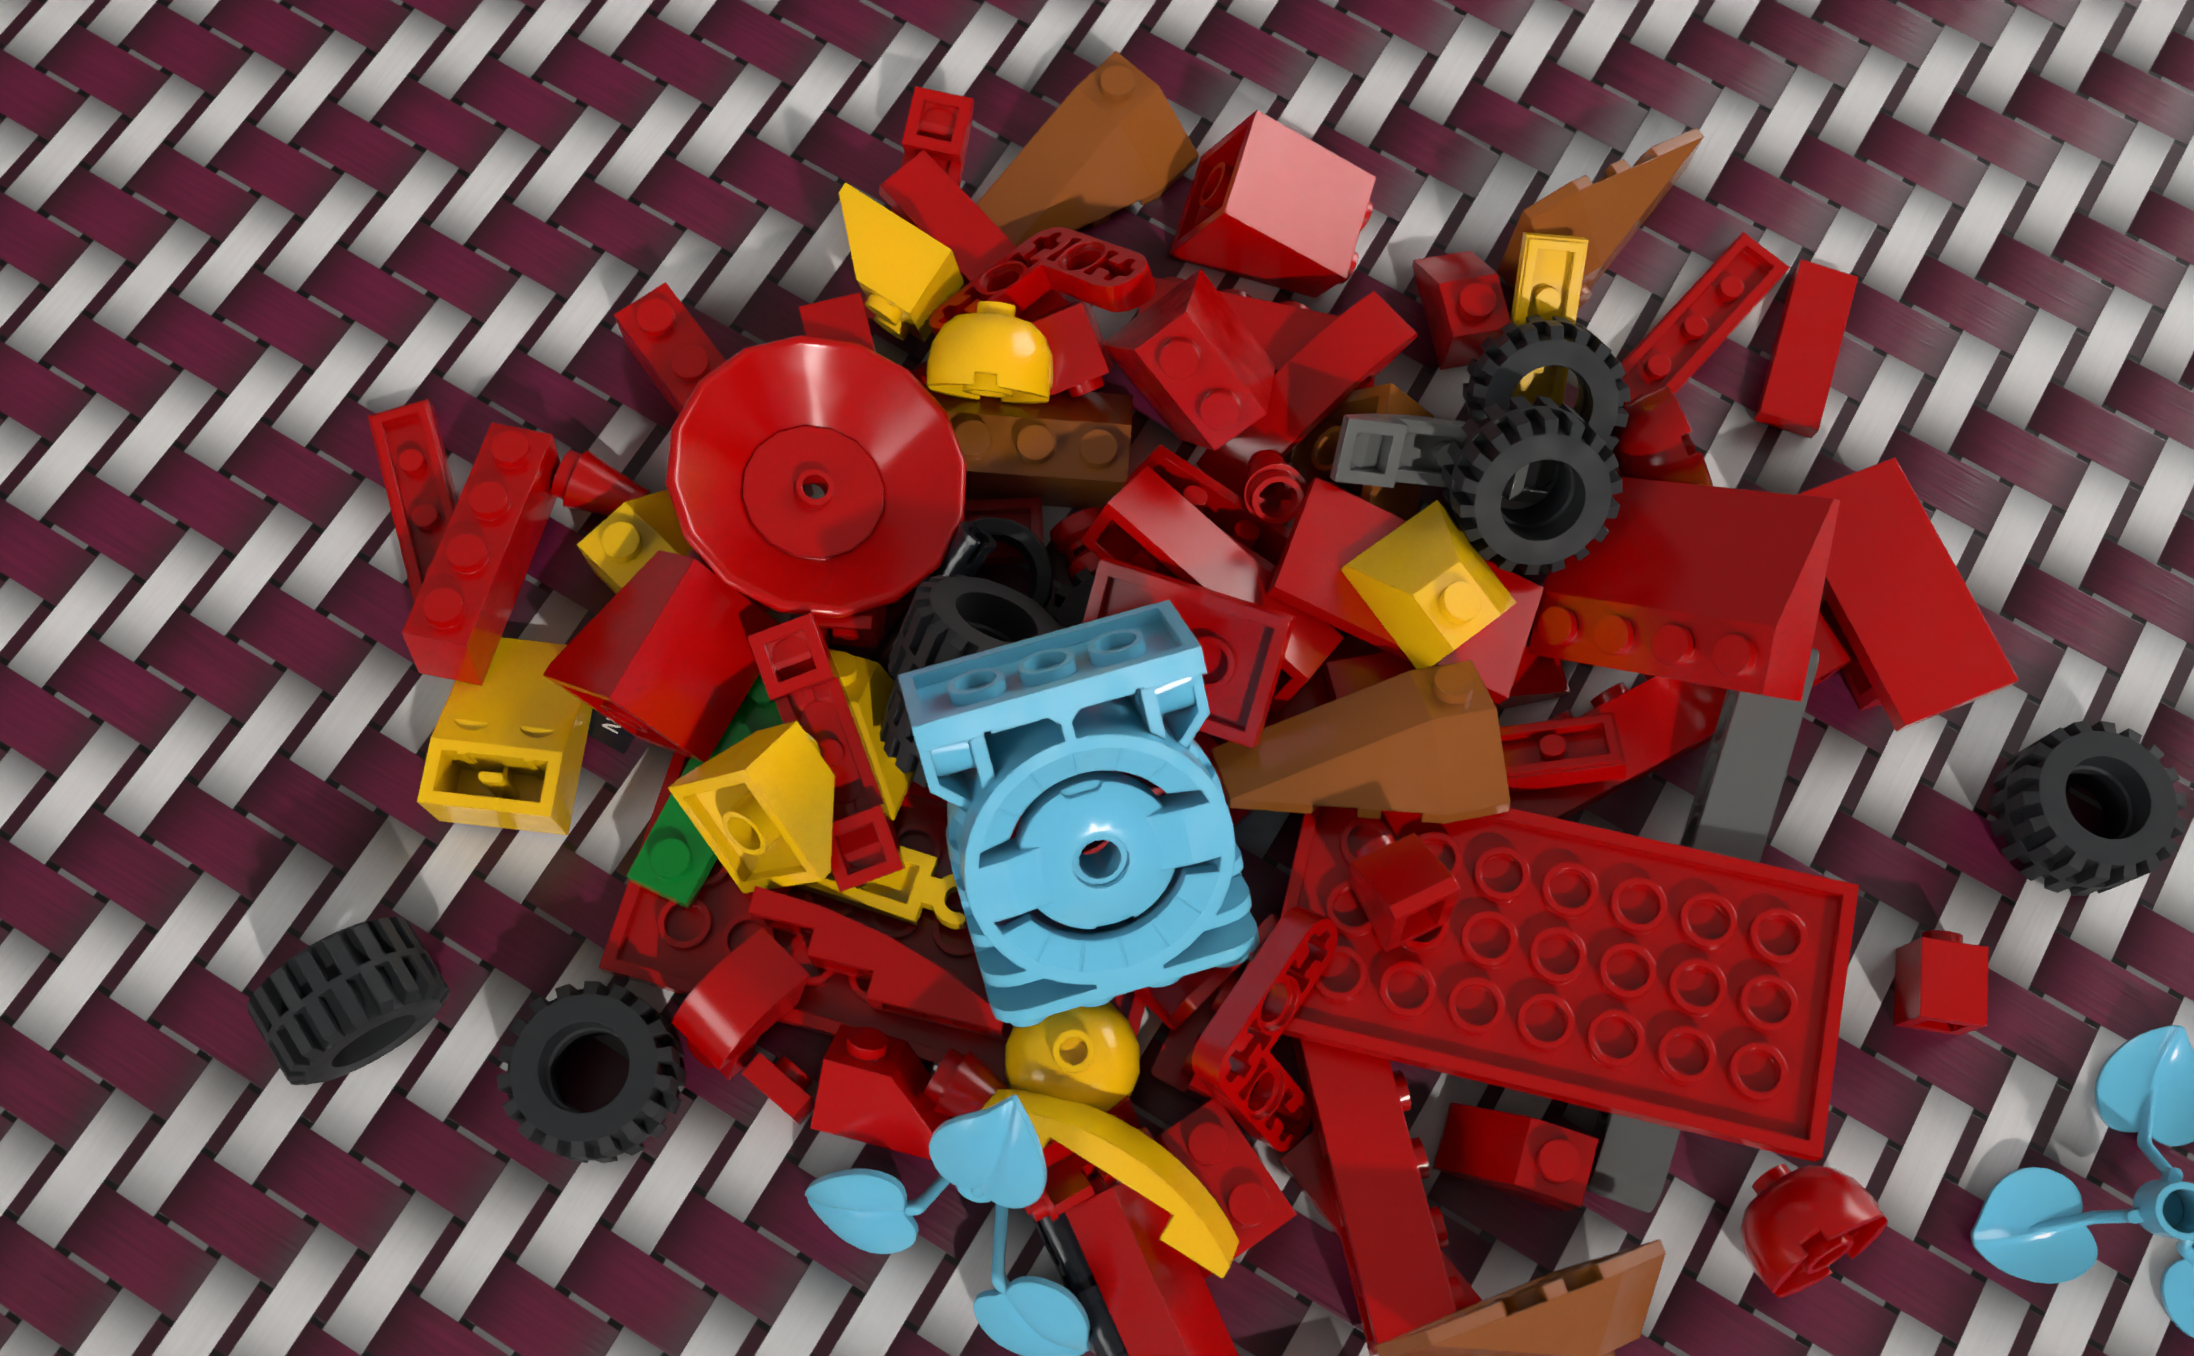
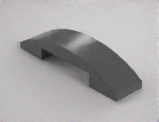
M1397 414L1344 415L1330 478L1335 482L1394 488L1395 482L1448 488L1442 480L1443 465L1454 464L1447 450L1452 440L1463 442L1467 437L1461 428L1466 422ZM1547 459L1525 465L1509 479L1502 496L1509 501L1538 503L1555 485L1559 474V461Z

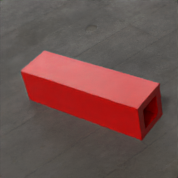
M1101 1177L1089 1181L1095 1194L1065 1211L1128 1355L1239 1356L1197 1263L1160 1240L1171 1213L1119 1180L1108 1187Z

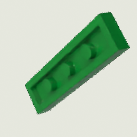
M760 673L708 760L758 730L783 724L776 702L769 699ZM690 758L680 778L704 763ZM672 793L629 870L627 878L647 890L691 909L717 860V856Z

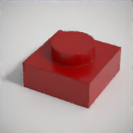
M759 1052L741 1073L799 1125L813 1111L815 1100L805 1092L813 1083V1080L786 1056L782 1055L773 1064Z

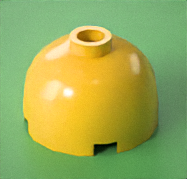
M980 301L977 305V313L957 315L941 327L931 344L926 367V386H928L927 389L934 392L980 400L981 396L1000 397L1001 402L1047 403L1049 401L1050 388H1052L1053 355L1046 337L1037 327L1028 321L1015 317L1016 307L1014 305L994 301Z
M1110 1002L1096 1007L1080 1006L1047 1016L1042 1022L1033 1026H1014L1005 1046V1075L1010 1089L1028 1090L1095 1107L1103 1112L1109 1111L1126 1096L1131 1097L1140 1074L1139 1043L1129 1020Z

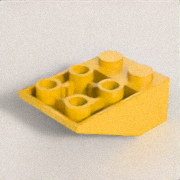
M501 637L482 686L455 680L430 738L417 803L436 819L443 822L560 835L569 834L592 708L543 676L548 665L567 644Z

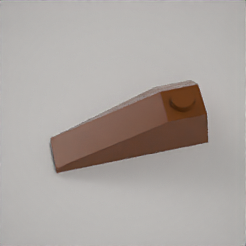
M1658 1239L1555 1270L1375 1345L1378 1356H1616L1615 1349L1640 1338L1666 1252L1661 1240Z

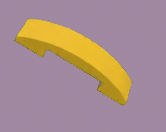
M998 1089L981 1109H986L1012 1095H1017L1033 1124L1042 1150L1052 1138L1170 1212L1171 1216L1160 1240L1223 1279L1230 1268L1239 1240L1229 1220L1211 1194L1178 1159L1160 1144L1117 1117L1095 1107L1028 1090Z

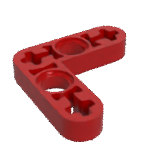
M1053 227L1042 230L1028 238L943 302L932 312L929 318V325L936 337L941 327L955 316L977 313V305L980 301H994L1014 305L1016 307L1015 317H1017L1052 289L1110 312H1126L1148 302L1154 296L1157 287L1146 257L1142 254L1069 228Z
M1303 906L1290 909L1279 920L1201 1034L1192 1056V1069L1197 1078L1249 1135L1279 1152L1290 1150L1303 1137L1309 1126L1312 1105L1309 1098L1270 1053V1050L1329 964L1338 941V930L1335 923L1329 918Z

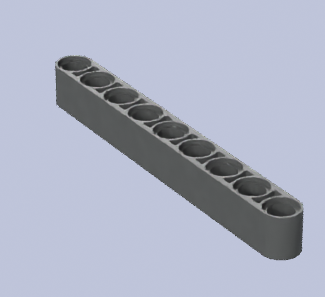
M1811 649L1801 702L1727 689L1716 730L1711 740L1680 842L1681 846L1760 863L1819 663L1818 649ZM1599 1110L1591 1136L1597 1138L1598 1143L1586 1191L1650 1213L1661 1196L1680 1130Z

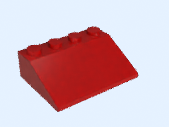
M1621 477L1623 492L1612 495L1621 506L1616 519H1605L1603 524L1610 532L1600 543L1593 538L1585 546L1590 552L1589 555L1580 561L1572 555L1564 559L1565 569L1553 573L1551 570L1549 571L1542 586L1544 589L1535 615L1528 654L1801 702L1840 500Z

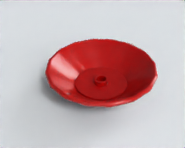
M799 335L744 348L698 381L671 428L666 486L684 539L725 585L778 612L802 615L812 613L814 616L843 618L896 603L941 566L950 544L958 531V527L964 520L967 464L947 411L910 370L859 343ZM808 484H815L823 490L825 496L818 499L810 498L804 493L803 487Z

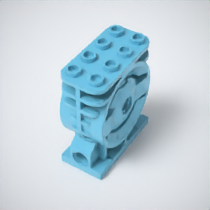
M1170 600L897 675L929 790L931 793L948 801L946 837L951 868L992 1013L996 1019L1005 1023H1011L1016 1027H1029L1042 1022L1047 1016L1080 1006H1100L1108 1003L1115 996L1148 986H1168L1178 981L1182 976L1212 967L1227 968L1236 966L1245 961L1260 942L1256 921L1249 911L1252 907L1249 887L1241 875V870L1244 867L1242 855L1235 842L1233 823L1225 802L1220 779L1202 748L1193 739L1210 714L1202 674L1207 673L1202 648ZM1113 770L1140 776L1170 794L1158 797L1144 783L1129 775L1114 772ZM1025 811L1018 825L1015 838L1010 839L1019 817ZM1095 840L1108 841L1102 850L1094 854L1081 853L1087 844Z

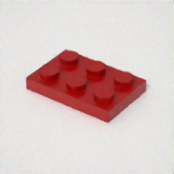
M1109 557L1099 559L1083 623L1170 600L1201 645L1207 673L1202 674L1210 714L1199 731L1254 749L1259 744L1296 616Z

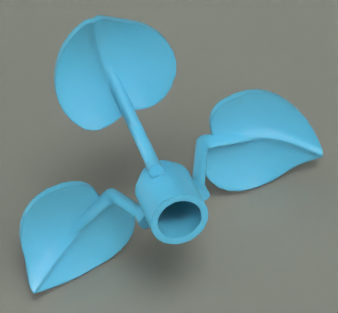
M2170 1025L2139 1034L2116 1049L2101 1067L2094 1090L2095 1103L2102 1121L2116 1131L2138 1132L2137 1145L2162 1175L2161 1179L2148 1181L2137 1190L2133 1200V1208L2082 1213L2083 1202L2081 1194L2074 1183L2067 1177L2048 1168H2020L2002 1177L1990 1190L1970 1236L1976 1251L1997 1269L2021 1279L2046 1284L2071 1281L2083 1275L2095 1264L2097 1245L2093 1235L2086 1227L2087 1225L2139 1223L2145 1230L2154 1235L2178 1239L2176 1249L2183 1258L2172 1262L2166 1267L2161 1278L2160 1291L2164 1309L2171 1321L2186 1335L2194 1338V1184L2182 1182L2183 1172L2179 1168L2172 1167L2152 1143L2153 1139L2166 1146H2182L2194 1141V1050L2185 1028L2180 1025Z
M1012 1095L986 1109L956 1116L945 1121L935 1130L930 1140L929 1154L940 1175L916 1199L907 1200L905 1187L896 1177L871 1169L855 1168L841 1170L819 1177L809 1184L805 1196L819 1218L845 1242L858 1249L876 1254H893L910 1247L915 1242L919 1231L918 1224L913 1216L923 1213L949 1183L956 1185L958 1191L971 1201L978 1203L993 1201L996 1203L991 1281L995 1289L979 1293L974 1301V1313L981 1328L997 1344L1022 1356H1080L1089 1351L1091 1344L1089 1342L1090 1323L1088 1315L1079 1300L1067 1288L1057 1282L1036 1276H1022L1010 1282L1005 1273L1008 1208H1023L1035 1203L1041 1197L1047 1180L1045 1158L1038 1135L1017 1095Z

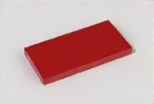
M1896 457L1797 494L1840 500L1822 593L1896 732L2008 688L2019 681Z
M1315 477L1306 489L1267 595L1411 663L1340 570L1348 562L1404 524L1406 520ZM1484 559L1517 603L1432 667L1472 660L1493 702L1499 705L1509 698L1544 587L1513 572L1500 569L1496 564Z

